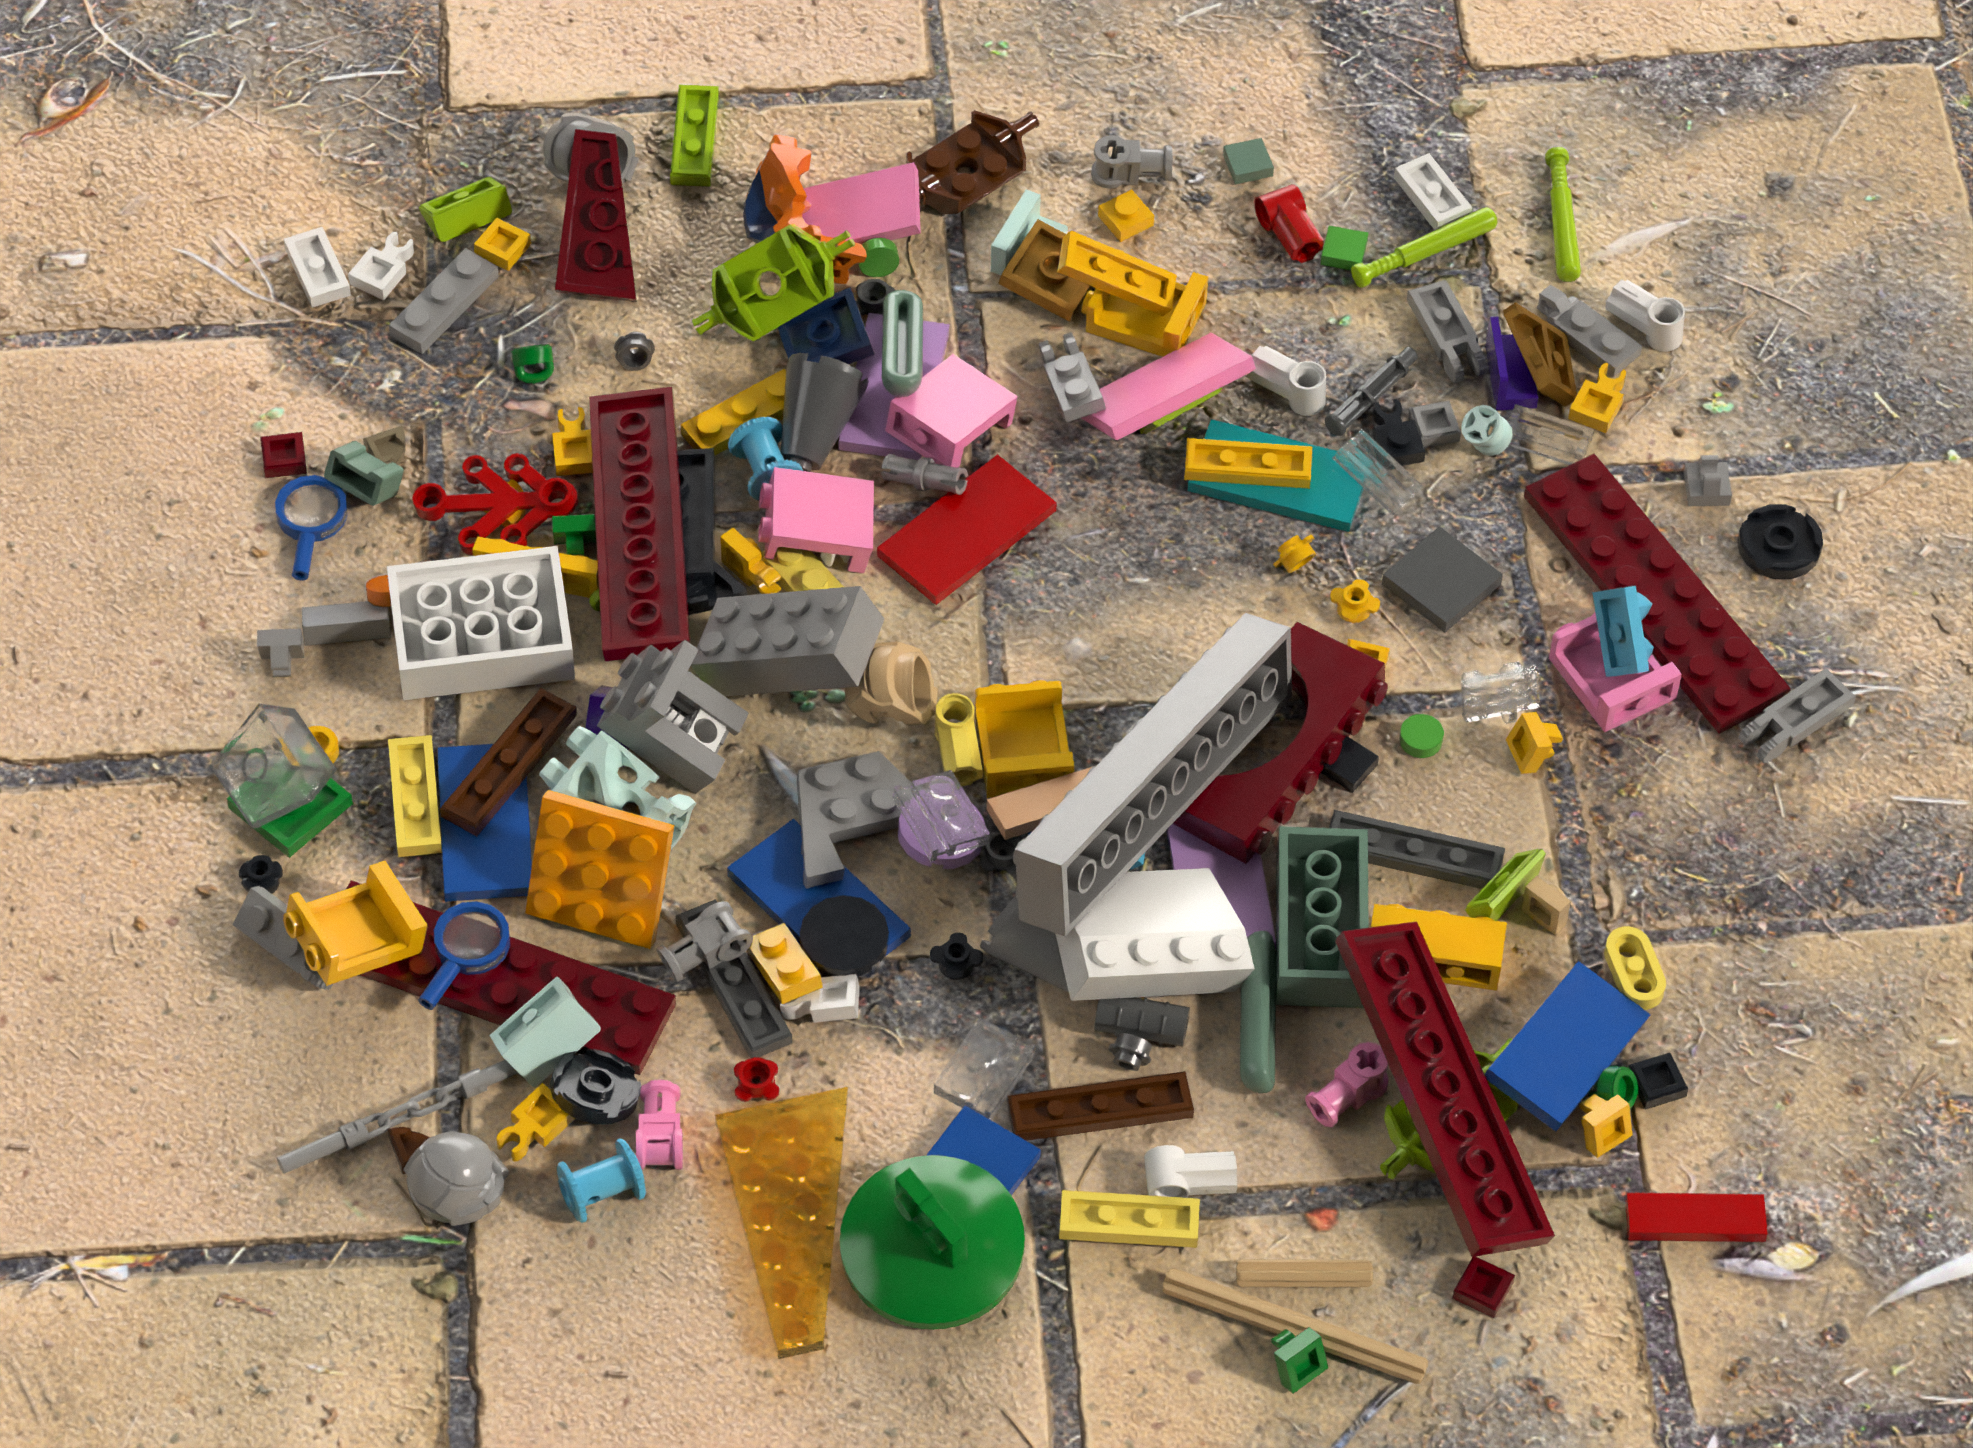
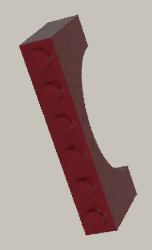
M1296 622L1291 628L1292 689L1302 700L1307 712L1300 732L1282 753L1262 766L1242 773L1218 775L1173 822L1174 825L1245 864L1249 862L1255 853L1261 855L1266 851L1271 842L1272 834L1280 824L1285 825L1291 819L1296 803L1303 794L1308 795L1313 791L1319 774L1324 769V764L1332 765L1337 760L1344 738L1346 736L1349 737L1350 734L1354 736L1359 732L1365 715L1373 705L1378 706L1383 701L1388 689V684L1385 682L1384 662L1299 622Z

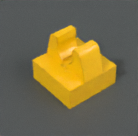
M1537 712L1522 713L1506 738V742L1521 774L1536 773L1544 759L1551 758L1555 754L1552 743H1561L1563 741L1558 726L1541 722Z
M1593 1094L1579 1103L1580 1109L1586 1113L1581 1120L1584 1128L1586 1149L1597 1158L1633 1136L1629 1103L1618 1094L1608 1101Z

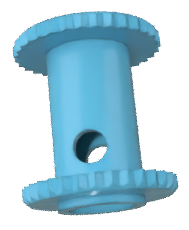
M758 417L741 424L731 434L728 441V448L733 456L735 455V457L740 459H748L754 474L750 478L751 480L748 481L747 490L750 496L758 501L762 483H769L774 467L803 471L800 464L796 461L784 460L778 447V443L782 439V424L777 419L771 417Z
M617 1139L615 1141L617 1155L577 1171L571 1172L564 1161L558 1163L557 1175L560 1191L568 1209L577 1221L581 1223L587 1221L586 1206L628 1189L632 1190L638 1200L645 1197L646 1188L641 1166L635 1153L625 1140Z

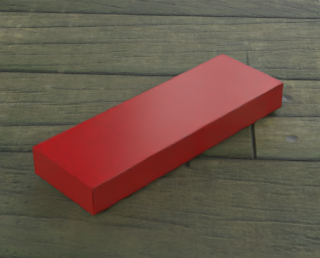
M1628 1192L1626 1194L1625 1206L1628 1241L1766 1242L1768 1233L1764 1194Z

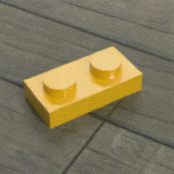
M785 923L752 936V943L746 952L782 1004L823 988L820 973Z

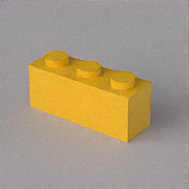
M1374 904L1371 927L1417 921L1444 983L1497 991L1507 922L1494 921L1489 917L1483 916L1472 918L1451 915L1441 910L1423 911L1409 909L1399 904Z

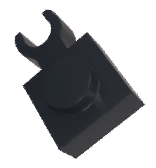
M1393 399V413L1391 414L1384 413L1380 409L1379 402H1376L1373 418L1378 426L1374 427L1373 439L1384 469L1424 462L1425 449L1415 421L1402 422V405L1399 400Z

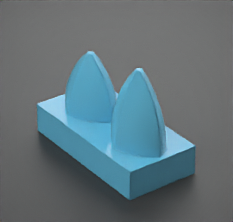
M1636 586L1592 592L1606 677L1649 671L1648 660L1654 647L1644 637L1641 621L1648 614L1652 603L1636 591Z

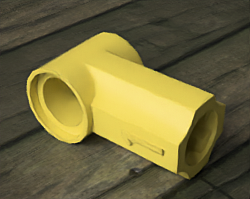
M958 693L947 694L939 699L936 705L934 735L939 742L945 782L952 783L956 787L967 786L983 777L974 724V705L967 696ZM957 719L962 722L951 723L947 720Z

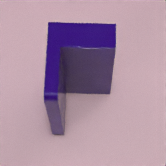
M1490 316L1485 348L1495 409H1536L1538 403L1537 387L1513 334L1501 335L1498 316Z

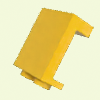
M1193 272L1187 285L1176 282L1172 310L1164 316L1096 288L1095 291L1089 290L1084 298L1081 310L1083 314H1086L1085 332L1161 357L1179 350V348L1186 345L1207 303L1208 276Z
M1037 680L1026 684H993L975 690V719L987 798L1000 796L1074 772L1073 753L1069 752L1062 708V685L1060 681L1047 682Z
M386 861L370 865L366 883L307 903L299 892L290 894L287 911L283 915V922L288 935L293 939H297L304 950L309 968L312 971L318 972L326 986L422 953L427 930V923Z

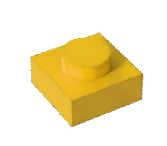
M1132 189L1098 206V217L1120 242L1154 226L1155 215Z
M496 218L474 243V253L509 271L531 246V235Z

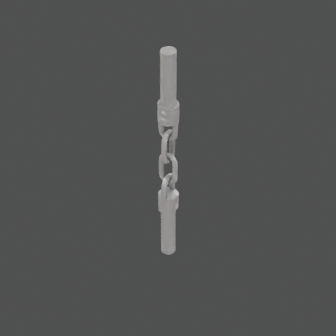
M506 1060L482 1070L476 1068L457 1076V1081L442 1088H433L409 1099L408 1102L384 1113H375L338 1127L339 1131L277 1157V1162L282 1173L285 1174L345 1147L347 1150L352 1149L413 1117H422L463 1096L465 1099L487 1091L488 1086L516 1075L518 1072ZM459 1087L460 1091L451 1095L448 1094L449 1091ZM436 1095L438 1103L419 1110L420 1106L417 1102ZM407 1110L408 1112L395 1119H390L391 1116ZM378 1120L380 1128L368 1132L365 1125Z

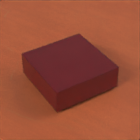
M302 432L260 437L265 479L307 474Z
M1472 1257L1453 1291L1452 1299L1494 1318L1514 1283L1515 1275L1478 1257Z

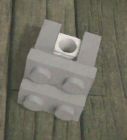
M684 640L672 650L665 648L661 652L650 645L637 656L631 653L621 665L618 675L622 679L618 686H614L603 699L600 708L604 710V713L597 727L696 794L716 779L725 761L717 753L729 732L734 736L740 732L749 713L688 671L699 650L695 646Z

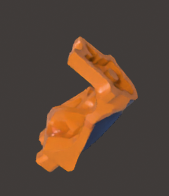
M778 134L773 136L769 144V150L764 160L759 163L756 169V176L747 192L743 212L744 226L747 238L755 243H759L790 224H795L821 242H828L833 239L832 237L823 236L820 226L806 224L802 217V214L809 211L811 204L805 200L807 195L800 182V177L809 170L812 153L810 150L797 148V139ZM855 243L854 247L852 246L835 256L833 260L834 283L846 284L849 280L848 269L856 263L865 261L867 258L866 250L861 244Z

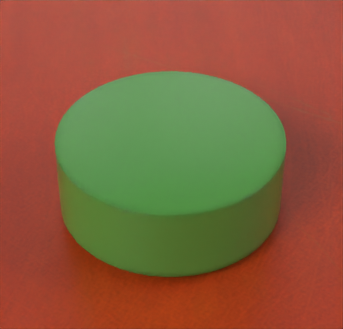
M873 238L862 244L866 250L867 258L864 262L859 263V268L865 275L883 277L896 270L899 265V255L894 242L886 238Z
M1412 715L1401 726L1400 745L1407 754L1413 757H1431L1438 753L1442 747L1444 729L1441 723L1430 715Z

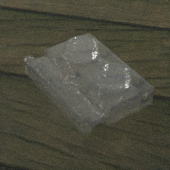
M952 770L912 781V785L908 787L894 786L892 798L930 862L936 861L939 855L947 854L949 857L988 845L990 833Z
M978 1018L935 1081L934 1094L961 1108L966 1105L992 1121L1035 1057L1036 1046L1031 1043L1026 1045L1018 1041L1017 1036Z

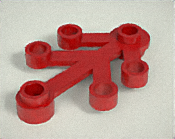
M515 453L508 456L504 461L507 478L516 482H525L533 490L532 492L516 491L488 467L484 457L472 455L466 458L462 464L465 479L472 484L481 483L491 493L446 495L442 486L436 483H426L414 491L412 500L417 515L427 521H437L445 513L489 511L473 526L462 529L458 535V541L463 553L473 555L475 543H465L469 538H477V536L486 538L516 511L532 509L516 525H508L500 533V539L505 541L512 536H519V540L509 543L527 546V536L548 518L570 515L577 507L578 495L571 483L562 478L547 480L529 464V460L525 455ZM516 465L524 466L518 471L511 470ZM474 467H482L479 472H470ZM555 499H563L559 502L552 503V501ZM430 504H437L434 507L426 508Z

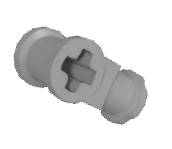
M1114 135L1104 136L1095 143L1094 156L1096 161L1092 165L1091 176L1097 185L1108 189L1117 188L1120 185H1138L1139 177H1162L1164 181H1171L1173 162L1171 145H1164L1163 149L1140 148V140H1124ZM1110 146L1113 147L1111 157L1108 156V150ZM1110 167L1113 168V175L1111 178L1109 177Z
M722 901L710 905L703 910L697 919L685 925L688 933L687 936L668 947L661 945L656 949L666 970L673 980L678 983L683 980L684 973L704 961L709 969L723 961H730L739 957L750 947L753 937L748 930L741 929L733 918V908L730 904Z

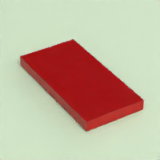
M998 454L965 479L968 482L965 491L961 495L948 492L877 547V557L935 605L939 604L1056 512L1057 502Z

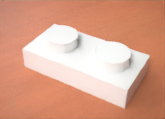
M1430 153L1395 168L1394 179L1434 230L1472 212V206Z
M323 227L284 238L285 250L312 308L351 296L349 283Z

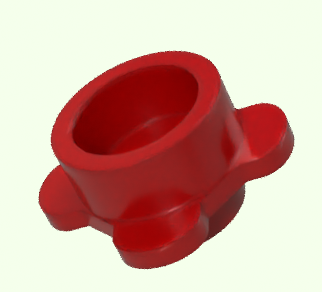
M760 1057L749 1058L737 1063L734 1067V1075L738 1078V1086L735 1088L736 1098L742 1102H747L751 1098H764L767 1101L776 1099L780 1092L779 1086L775 1084L778 1065L774 1061ZM760 1079L761 1082L755 1084L752 1082V1080Z

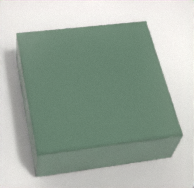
M1262 138L1223 147V157L1235 184L1273 177L1274 166Z

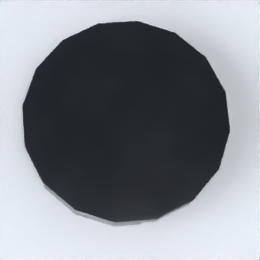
M1769 504L1757 508L1748 515L1747 520L1742 523L1737 539L1739 554L1747 566L1758 574L1772 579H1794L1806 575L1817 565L1823 548L1822 531L1815 519L1807 513L1804 516L1801 513L1795 512V507L1786 504Z
M841 895L826 898L814 905L802 920L800 945L813 965L818 967V971L829 977L856 974L857 977L863 976L871 971L872 966L877 964L879 960L881 962L887 952L889 930L886 919L875 905L860 897Z
M586 1049L585 1054L575 1055L576 1051L564 1055L556 1063L549 1085L552 1098L564 1112L572 1117L591 1124H613L625 1120L635 1111L640 1096L641 1082L640 1080L637 1081L634 1077L635 1070L620 1057L601 1050Z

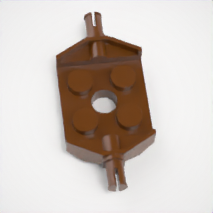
M974 110L971 112L970 124L916 158L912 159V153L908 151L906 154V164L914 162L918 169L919 202L922 205L928 204L941 214H959L1025 172L1026 154L1022 144V136L1039 127L1037 116L1033 115V112H1028L1017 121L1009 123L1007 120ZM962 167H969L976 172L973 174L958 173L957 170Z

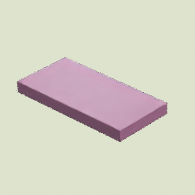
M1209 333L1179 348V350H1175L1100 388L1099 390L1106 409L1081 419L1111 438L1119 440L1256 369L1253 357L1215 334Z

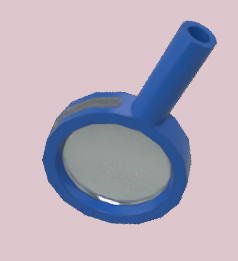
M317 475L301 476L288 482L279 491L275 500L277 523L285 534L298 540L292 577L300 581L307 580L309 577L314 542L323 541L334 536L344 526L348 517L346 495L342 488L328 481L325 477Z
M478 901L462 902L449 908L439 917L434 928L435 952L443 964L419 997V1003L424 1008L433 1010L458 973L466 975L482 974L496 968L506 958L510 948L509 924L499 910L492 905Z

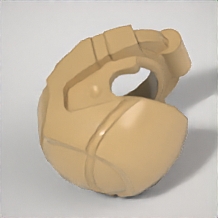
M901 642L875 643L859 686L845 688L847 708L857 717L870 723L878 724L880 718L892 717L908 726L926 725L931 716L936 715L938 688L934 687L931 664L921 649Z

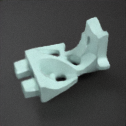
M578 726L565 743L568 748L580 756L576 762L568 769L557 759L553 758L549 760L539 773L551 791L590 802L595 800L604 806L622 811L627 803H635L639 806L640 816L674 825L671 849H673L684 834L689 824L692 810L697 803L689 796L677 794L668 799L663 796L659 799L655 798L645 791L650 783H656L659 779V776L602 730L596 735ZM623 766L632 768L637 774L636 781L630 783L621 779L617 774L619 768Z

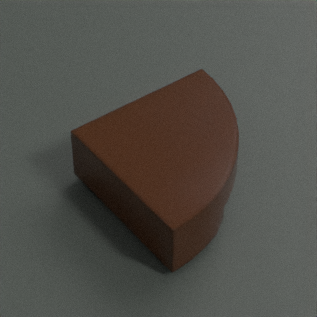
M408 1127L388 1129L389 1140L402 1175L406 1174L404 1168L409 1158L430 1137L411 1131V1128Z

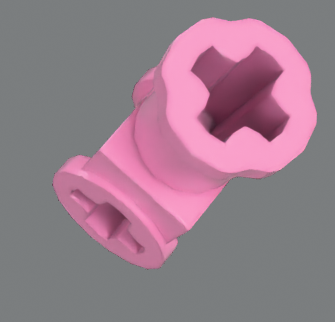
M1371 1042L1360 1043L1350 1051L1348 1059L1334 1070V1079L1320 1091L1310 1092L1306 1095L1307 1107L1322 1125L1332 1128L1337 1124L1338 1116L1350 1106L1357 1110L1368 1100H1375L1386 1092L1388 1087V1076L1386 1073L1388 1062L1381 1046Z
M652 1080L640 1088V1098L644 1102V1114H639L638 1129H636V1157L642 1170L645 1165H673L675 1170H682L683 1133L680 1126V1113H676V1102L680 1099L681 1090L678 1085L668 1080Z

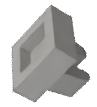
M1701 455L1698 463H1685L1683 474L1688 507L1730 505L1732 492L1727 462H1718V455Z
M301 629L257 630V647L261 659H271L273 677H291V659L304 658V639Z

